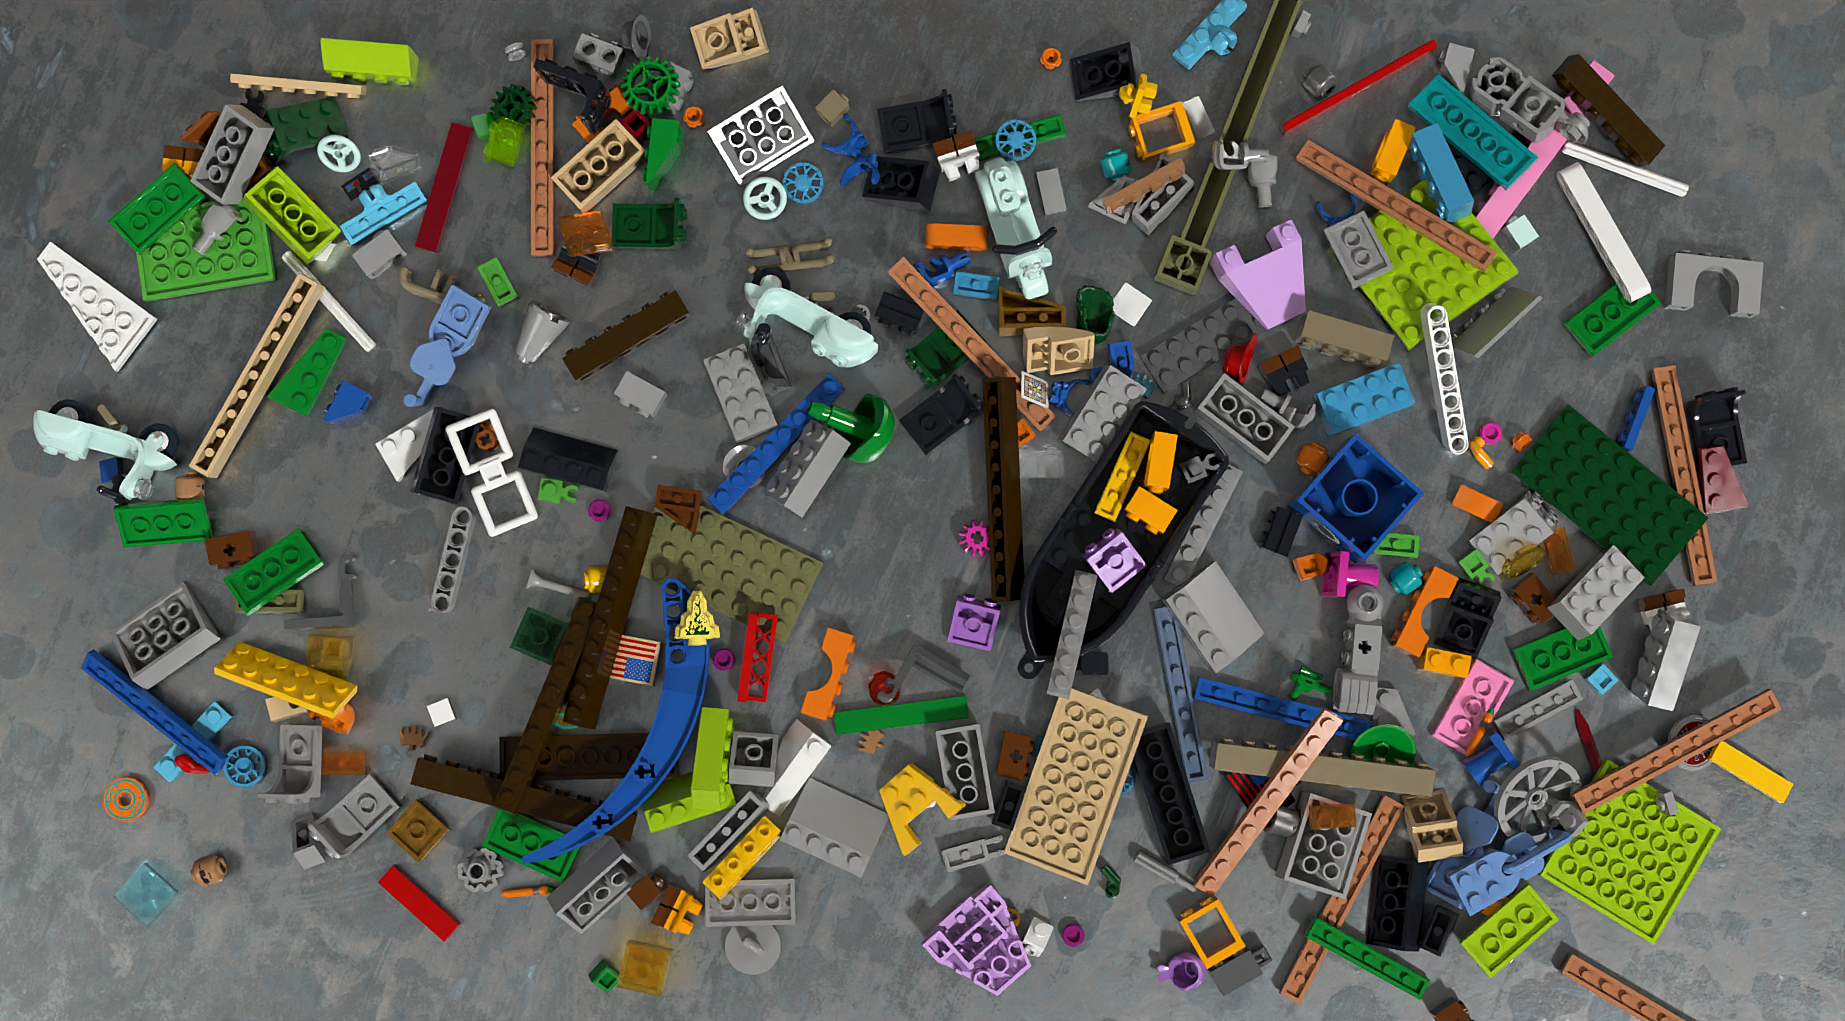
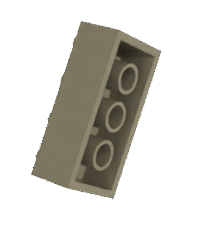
M1308 310L1301 317L1294 342L1299 343V347L1303 349H1319L1321 354L1327 356L1336 354L1342 356L1341 359L1344 361L1354 362L1356 360L1363 362L1362 365L1364 367L1375 369V367L1381 366L1388 360L1395 335Z

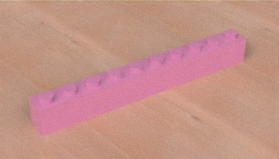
M1595 60L1589 64L1607 84L1615 76ZM1567 93L1563 98L1565 100L1564 111L1570 115L1578 112L1585 116L1584 109L1580 105L1575 104ZM1555 127L1541 142L1533 143L1527 139L1525 142L1528 144L1527 148L1538 157L1537 161L1507 191L1495 183L1487 193L1490 196L1487 201H1481L1474 211L1477 213L1475 217L1492 238L1495 237L1567 139L1562 136L1558 128Z

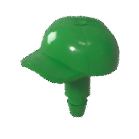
M871 393L864 395L860 399L854 411L834 404L828 406L825 403L812 401L807 408V413L817 420L824 421V425L846 433L845 439L851 444L843 456L852 462L871 463L879 459L894 434L895 418L890 406L885 399Z

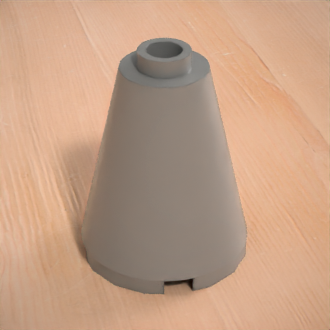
M531 300L528 304L515 353L518 354L517 358L526 364L535 362L570 323L566 321L567 318L551 307L541 308V303L535 300Z

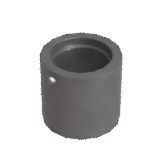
M1280 806L1263 830L1287 838L1293 837L1299 828L1300 815L1295 809Z

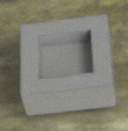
M1303 10L1291 36L1299 39L1301 33H1307L1312 23L1308 21L1311 13Z
M1665 789L1656 791L1657 798L1655 802L1659 811L1667 815L1679 813L1672 791Z

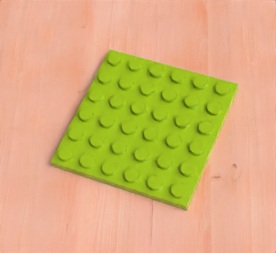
M1425 180L1402 194V196L1437 216L1435 210L1437 205L1434 200H1430L1426 188H1428ZM1378 211L1369 218V221L1394 268L1392 271L1359 287L1409 351L1425 340L1420 315L1421 309L1425 304L1434 303L1442 306L1446 310L1448 322H1450L1513 278L1519 271L1472 212L1471 215L1450 224L1497 252V255L1485 272L1480 271L1382 211ZM1436 309L1432 310L1430 314L1431 320L1437 316Z
M1604 759L1591 782L1620 767L1610 760ZM1644 782L1584 814L1589 823L1570 842L1548 855L1544 862V868L1538 875L1655 945L1721 828L1677 801L1675 802L1679 813L1674 815L1663 814L1659 811L1655 802L1657 798L1656 791L1659 790Z

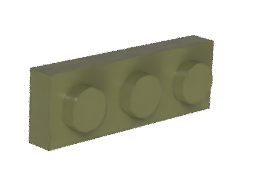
M286 590L254 613L303 614L304 591ZM235 598L234 612L245 613Z

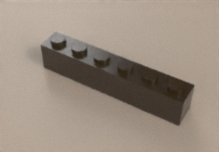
M1580 54L1568 56L1552 74L1557 86L1565 90L1571 96V100L1584 109L1585 115L1600 126V131L1614 141L1615 147L1623 151L1633 165H1650L1666 146Z
M669 290L663 293L657 302H649L641 307L642 311L635 315L633 313L626 315L622 318L623 322L616 326L612 324L603 330L604 333L600 336H592L585 340V345L580 348L574 347L565 353L566 356L562 359L578 384L691 317L677 291L671 292Z

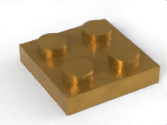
M416 799L389 828L386 834L416 862L420 863L450 828L421 801Z

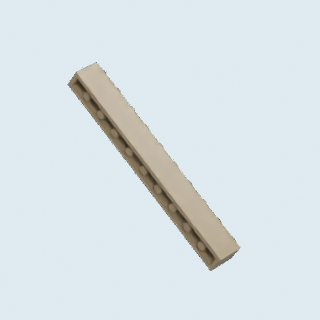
M298 273L189 467L207 477H218L323 293L325 286Z

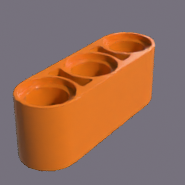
M959 224L925 225V248L972 251L988 250L989 227Z

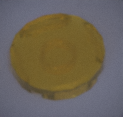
M1531 544L1515 552L1514 559H1507L1505 561L1502 571L1508 578L1521 576L1534 568L1543 559L1545 551L1540 545Z

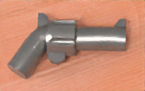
M1188 382L1181 384L1182 395L1176 394V399L1173 400L1174 403L1169 408L1182 411L1186 407L1194 405L1191 401V388Z

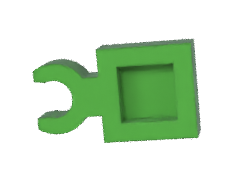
M541 478L538 500L561 503L562 497H565L569 502H577L576 498L569 496V492L571 490H579V487L569 485L564 488V481Z
M1474 547L1457 560L1469 578L1473 579L1477 576L1476 582L1485 586L1483 584L1485 577H1489L1492 582L1495 581V577L1485 571L1489 564L1477 548Z

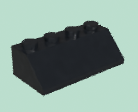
M533 427L524 444L518 468L607 493L619 450Z
M1387 855L1378 856L1374 867L1366 944L1400 951L1419 952L1429 861L1418 863L1417 859Z

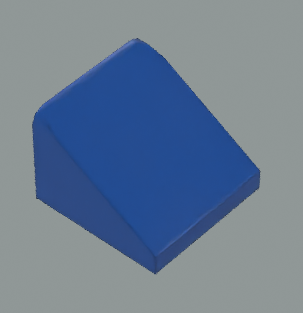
M114 457L99 461L101 483L112 482V478L117 474L124 475L122 458Z

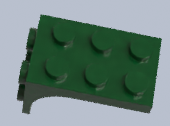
M334 96L266 110L262 119L275 128L265 148L268 160L272 161L274 166L279 165L285 156L295 151L318 146L320 140L328 135L349 137Z
M675 198L674 202L669 204L613 203L612 248L683 250V243L687 242V231L684 230L683 222H687V208H685V204H682L680 198Z
M957 309L956 312L985 341V339L976 331V329ZM937 327L915 347L905 350L904 359L912 371L916 369L920 373L919 379L927 388L931 385L935 389L969 358Z

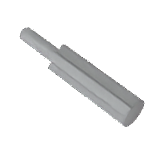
M1140 850L1135 855L1133 862L1140 864L1173 884L1176 882L1192 892L1196 890L1192 883L1179 877L1178 872Z

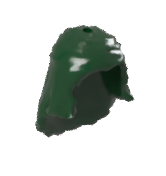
M1084 285L1077 290L1076 295L1078 310L1076 329L1093 332L1095 335L1094 345L1105 341L1110 334L1116 317V313L1113 311L1114 302L1113 297L1110 296L1108 291L1095 286Z

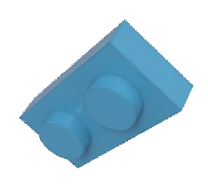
M956 271L953 294L996 300L1000 277Z

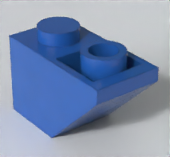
M343 381L342 384L336 387L334 392L335 398L332 404H328L323 420L336 424L362 415L372 394Z

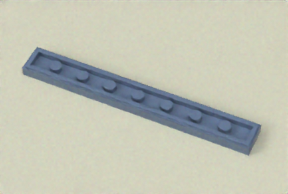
M1166 606L1153 608L1184 769L1189 783L1209 780L1180 626Z

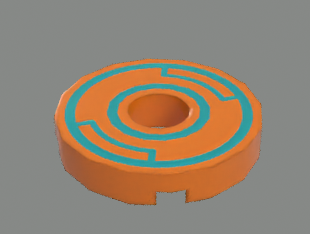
M133 777L117 778L112 781L105 789L103 795V806L107 814L113 819L122 822L132 821L142 816L147 810L150 801L145 784ZM124 793H128L131 796V803L129 805H124L121 801Z

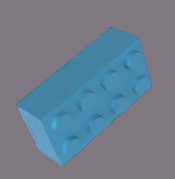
M1438 123L1412 133L1408 152L1413 162L1416 161L1419 166L1417 171L1421 181L1425 180L1428 185L1426 191L1430 200H1434L1437 205L1435 207L1437 216L1450 224L1471 215L1474 199Z
M1400 363L1324 390L1313 396L1328 437L1416 404Z

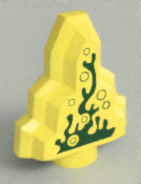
M701 591L692 592L687 602V611L681 615L680 624L675 629V638L688 639V645L691 646L707 645V639L720 638L719 626L714 624L713 615L707 611V601Z

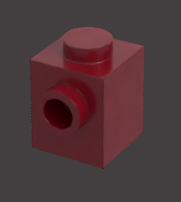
M633 110L620 122L639 144L647 137L648 124L652 125L651 117L647 113L645 115L641 114L639 110Z

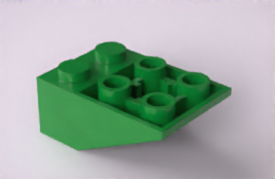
M652 118V125L648 124L647 138H650V145L645 148V159L648 160L647 168L643 169V181H645V185L651 193H655L681 154L683 129L679 120Z

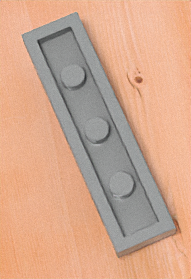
M1570 679L1493 720V723L1502 740L1506 741L1583 700L1573 679Z

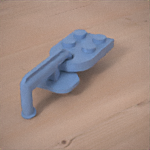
M451 285L429 329L430 342L419 345L411 358L410 366L412 370L425 379L416 396L413 394L404 396L403 402L406 406H423L434 385H445L449 382L456 369L453 357L463 355L471 348L492 306L458 286Z
M1487 780L1484 783L1485 791L1494 793L1485 812L1472 806H1466L1459 811L1456 817L1457 829L1463 842V855L1436 860L1427 877V892L1460 909L1463 906L1446 875L1483 855L1485 852L1482 847L1490 844L1498 831L1499 825L1494 816V803L1501 786L1493 780Z
M1552 827L1548 832L1550 840L1537 846L1530 834L1518 832L1505 840L1502 851L1486 852L1446 876L1466 914L1472 916L1513 892L1520 878L1529 879L1540 873L1544 868L1543 857L1570 842L1573 838L1572 834Z

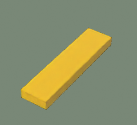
M1130 431L1095 509V514L1115 522L1151 440Z
M1724 741L1714 745L1707 758L1782 804L1793 786L1791 782Z

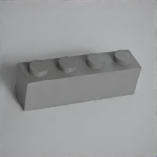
M754 790L749 791L692 850L688 857L703 872L709 870L770 805Z

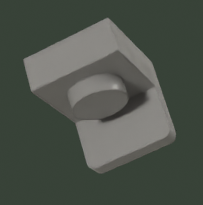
M1558 801L1547 815L1549 819L1558 820L1563 828L1571 833L1573 837H1576L1589 823V820L1573 801Z

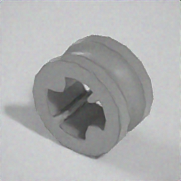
M521 42L513 43L504 49L505 53L509 54L507 57L509 61L519 60L527 54L525 50H522L523 44Z
M859 304L851 309V312L858 313V309H863V312L866 311V316L864 317L868 320L870 319V311L866 306Z

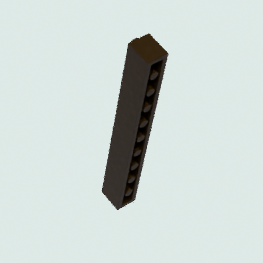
M1016 377L982 378L992 601L1020 600L1024 581Z
M629 506L625 507L562 720L563 722L595 730L658 515Z
M583 597L579 598L493 804V807L497 810L516 817L519 814L575 679L597 605L596 602Z
M428 754L417 758L411 785L493 806L504 780V774L490 771V775L481 773L482 769L475 766H468V769L459 767V762L446 760V763L437 761L438 757ZM534 783V786L530 785L519 813L576 827L598 809L605 800H600L597 803L590 801L591 797L578 794L577 797L568 795L569 791L556 788L554 792L547 790V785ZM633 812L604 835L630 841L638 813ZM608 814L609 819L605 820L601 819L599 815L597 820L593 821V824L597 825L598 829L602 828V824L609 823L611 826L613 814Z

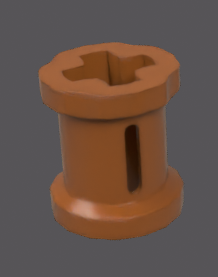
M483 430L477 434L476 443L479 448L491 452L499 446L497 436L493 432ZM484 438H490L492 440L491 444L484 443Z

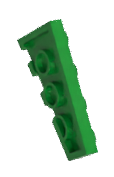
M326 328L269 393L267 398L308 417L348 339Z

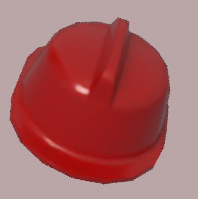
M1257 334L1252 336L1248 345H1235L1226 352L1224 358L1223 373L1238 378L1241 385H1244L1248 376L1250 362L1258 341Z

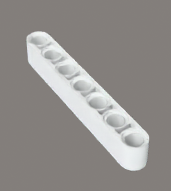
M1576 162L1558 171L1556 177L1624 298L1631 303L1651 293V287L1582 165Z
M1428 303L1422 307L1420 315L1441 440L1445 449L1454 454H1462L1468 448V437L1448 316L1442 306ZM1436 309L1437 316L1431 320L1430 314L1432 310ZM1437 331H1440L1441 336L1437 341H1435L1434 334ZM1444 352V359L1438 363V355ZM1447 374L1448 380L1442 384L1441 378ZM1451 395V402L1445 405L1446 397ZM1455 417L1454 424L1449 426V419ZM1458 438V445L1452 448L1453 440Z

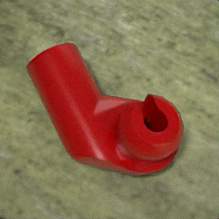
M180 754L174 759L175 765L180 767L185 773L204 775L208 773L207 768L197 763L187 754Z

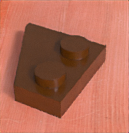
M658 485L654 507L690 532L696 534L702 491Z

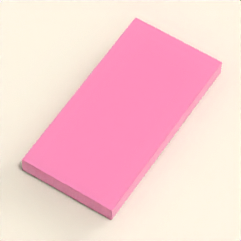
M1473 659L1469 668L1468 678H1463L1431 736L1466 756L1467 747L1482 721L1483 714L1488 709L1493 708V718L1495 717L1514 680L1478 659Z

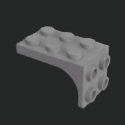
M1530 489L1526 491L1518 502L1469 540L1497 575L1553 534L1558 525L1557 514L1551 508L1547 509L1542 503L1544 502L1543 498L1536 491L1533 492Z
M280 725L278 777L271 790L265 793H257L256 798H264V803H277L278 801L282 803L311 802V798L320 797L322 725Z
M369 774L329 812L308 824L309 834L316 841L320 840L325 846L324 850L330 857L339 859L350 855L401 806L372 774Z

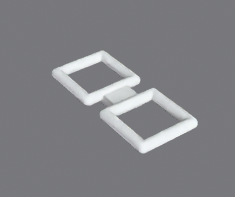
M491 408L448 425L446 433L463 473L470 475L479 471L484 483L473 487L471 493L489 536L494 537L537 519L538 513L521 472L515 470L505 474L501 464L502 461L511 458L513 452L496 410ZM490 419L503 452L469 465L456 432ZM515 480L528 513L495 526L482 493Z

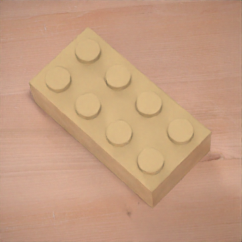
M615 119L557 171L551 179L585 215L646 160L645 149Z

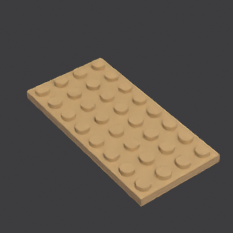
M1075 688L1071 689L1069 699L1059 697L1013 831H1011L1006 845L1005 854L1089 885L1148 716Z

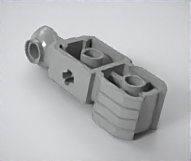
M1503 57L1489 58L1488 64L1480 69L1477 80L1472 78L1470 88L1471 102L1490 116L1500 115V120L1533 143L1543 141L1555 127L1570 142L1580 144L1587 142L1589 135L1588 127L1590 126L1589 120L1578 112H1574L1573 115L1565 112V100L1530 75L1527 79L1523 77L1521 70Z
M1359 585L1353 588L1348 595L1349 619L1346 622L1347 629L1344 628L1342 636L1343 642H1346L1345 651L1342 650L1341 664H1344V667L1337 668L1335 672L1332 695L1333 711L1374 714L1382 638L1381 612L1384 602L1380 591L1371 585ZM1365 596L1371 600V606L1368 609H1365L1361 603ZM1358 645L1363 646V649H1358Z

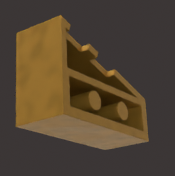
M999 286V336H1023L1024 328L1066 327V306L1041 298L1026 299L1021 292L1016 293Z

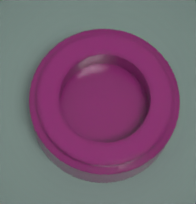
M598 499L589 505L588 513L593 520L603 522L610 517L611 507L606 501Z
M719 649L713 656V664L719 670L727 671L735 664V655L729 649Z
M1071 923L1064 927L1062 938L1068 946L1076 947L1084 941L1085 934L1080 925Z

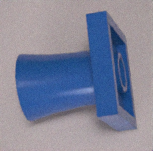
M1493 727L1486 731V734L1493 743L1476 754L1461 760L1480 786L1507 763L1513 770L1521 765Z

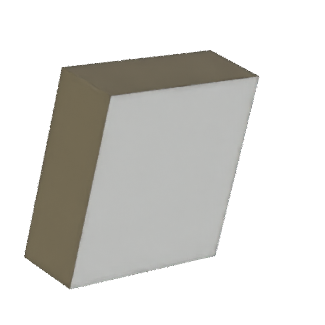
M449 698L427 706L434 727L457 719Z

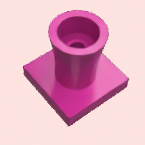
M1350 552L1325 553V556L1328 558V568L1322 578L1321 597H1345L1346 588L1353 590V588L1365 584L1374 586L1377 589L1379 581L1377 565L1349 564Z

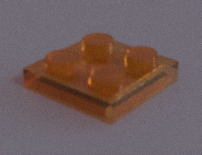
M602 211L559 217L558 223L569 257L612 251L613 243Z

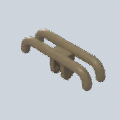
M826 237L821 241L761 249L749 247L745 250L747 256L757 258L780 255L781 263L764 266L749 265L747 270L755 275L765 268H776L785 272L830 265L835 260L832 254L823 258L800 261L799 252L828 248L832 245V239Z
M402 266L398 274L399 283L407 291L440 304L445 299L451 285H455L457 275L451 273L442 293H440L439 289L444 277V270H437L430 289L412 283V271L406 266ZM481 293L474 295L481 301L486 302V298Z

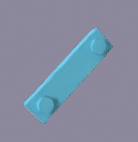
M214 701L191 727L210 741L233 715L218 701ZM174 744L153 767L168 782H172L182 772L181 768L177 767L174 763L175 757L180 754L189 755L177 744Z

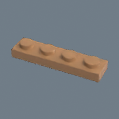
M1178 158L1103 199V208L1107 215L1111 212L1117 213L1125 207L1124 205L1131 201L1135 203L1141 200L1144 194L1150 191H1158L1163 187L1164 183L1170 180H1178L1185 172V164L1181 158Z

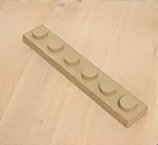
M231 74L230 82L238 83L239 88H251L252 84L260 85L259 89L273 90V86L281 87L283 92H295V88L303 89L305 94H316V90L324 91V95L338 96V92L346 93L348 98H359L360 94H367V85L248 74Z

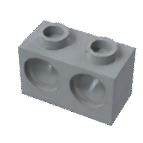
M582 33L572 58L579 65L616 78L625 52L617 42L609 41L607 43L593 33L588 35ZM588 46H594L595 49L592 53H584ZM610 53L615 54V58L612 61H605L606 55Z

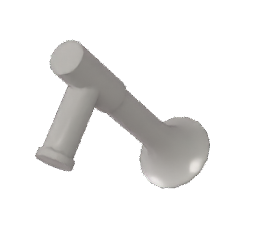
M533 568L531 570L526 590L532 586H539L572 596L568 613H566L567 616L572 617L580 597L585 599L589 597L588 590L541 578L536 575Z

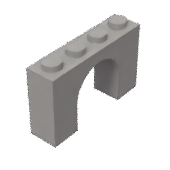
M1678 250L1677 253L1668 258L1664 308L1685 311L1694 306L1695 284L1699 274L1704 270H1714L1724 275L1730 283V316L1752 318L1759 315L1764 262H1757L1756 258L1745 257L1739 260L1734 259L1732 255L1712 257L1711 253L1693 255L1690 254V251Z

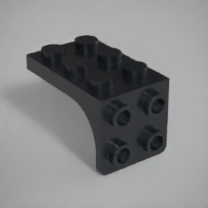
M536 59L533 67L545 83L587 98L581 115V121L589 133L595 135L597 130L602 127L603 115L605 110L609 109L612 101L611 95L602 81L598 80L593 74L587 72L585 74L578 73L576 69L570 66L563 68L557 66L552 60L545 59L542 61Z
M942 89L940 95L928 100L878 108L877 112L884 152L888 153L929 146L948 138H952L953 141L954 134H957V121L955 115L951 116L954 107L952 94L947 95V90Z
M954 374L942 388L899 420L925 456L982 413V400L976 393L971 394L968 390L970 385L962 375L958 377L957 374Z
M1732 387L1719 392H1704L1701 395L1694 396L1695 400L1688 402L1697 453L1700 447L1720 444L1724 446L1732 466L1747 463L1738 417V402L1740 397L1746 394L1745 390L1738 391V387Z

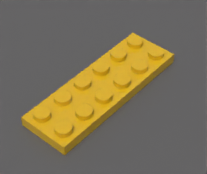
M241 641L214 667V674L332 719L357 693V685Z

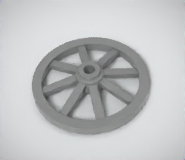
M1553 756L1538 757L1521 764L1508 775L1496 795L1494 816L1498 821L1499 828L1508 837L1518 832H1526L1533 809L1536 812L1542 829L1526 833L1530 834L1535 842L1549 838L1548 832L1552 827L1562 829L1563 826L1558 820H1554L1550 824L1548 823L1542 807L1545 804L1553 806L1559 801L1549 797V793L1570 786L1571 790L1568 801L1575 802L1571 793L1582 788L1577 771L1563 759ZM1549 767L1535 784L1533 771ZM1559 768L1564 770L1569 777L1568 779L1545 786ZM1526 776L1527 786L1523 790L1513 789ZM1509 796L1522 797L1505 812ZM1524 807L1518 830L1511 829L1507 821Z

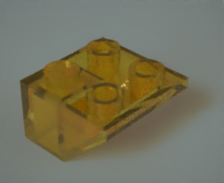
M308 634L306 666L349 682L353 638Z

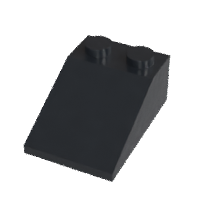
M1131 42L1070 59L1076 101L1117 97L1122 86L1131 83L1136 88L1140 75L1143 74L1140 48Z
M877 156V169L880 174L879 181L873 185L871 181L873 171H868L862 197L911 210L930 212L940 169L930 161Z

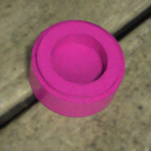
M1488 422L1481 426L1478 434L1485 441V444L1492 445L1499 442L1502 438V429L1498 424Z

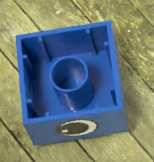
M1355 433L1338 447L1322 468L1308 481L1288 505L1299 515H1302L1308 523L1340 551L1350 552L1349 559L1354 563L1365 561L1422 497L1424 492Z

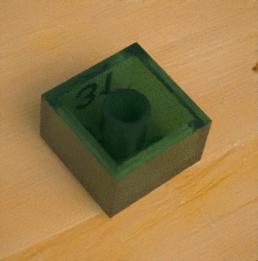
M527 607L510 648L548 665H552L569 623L533 607Z

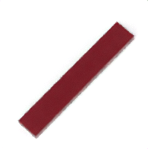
M451 122L415 243V247L418 249L438 253L474 131L471 127Z

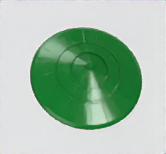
M1390 724L1377 725L1367 729L1358 736L1352 745L1350 756L1351 753L1364 755V758L1372 759V756H1380L1390 762H1394V759H1403L1408 761L1407 764H1413L1416 757V745L1413 737L1405 729Z

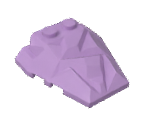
M990 884L982 887L976 893H970L935 924L934 930L922 942L924 948L938 963L952 968L956 973L966 976L975 984L996 996L1031 967L1015 929L1014 922L1008 912L1007 905Z

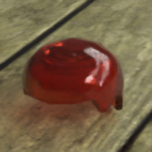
M887 671L873 674V678L868 684L870 698L876 704L888 706L894 704L899 699L902 692L901 686L891 702L885 703L877 698L880 691H884L886 694L892 693V689L886 687L885 681L887 678L895 679L896 675Z

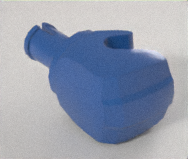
M967 250L952 257L942 253L939 255L940 261L935 258L930 259L929 263L936 269L935 272L926 269L921 262H916L913 266L932 287H935L953 278L954 270L971 263L970 256L967 257Z

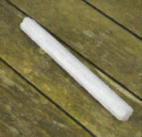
M1567 141L1563 146L1562 152L1564 154L1683 197L1688 191L1689 186L1687 184L1573 142Z
M289 250L282 255V259L296 275L300 273L320 283L293 252ZM325 288L319 300L365 351H371L376 346V343Z

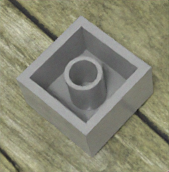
M734 731L729 764V784L774 787L778 735Z

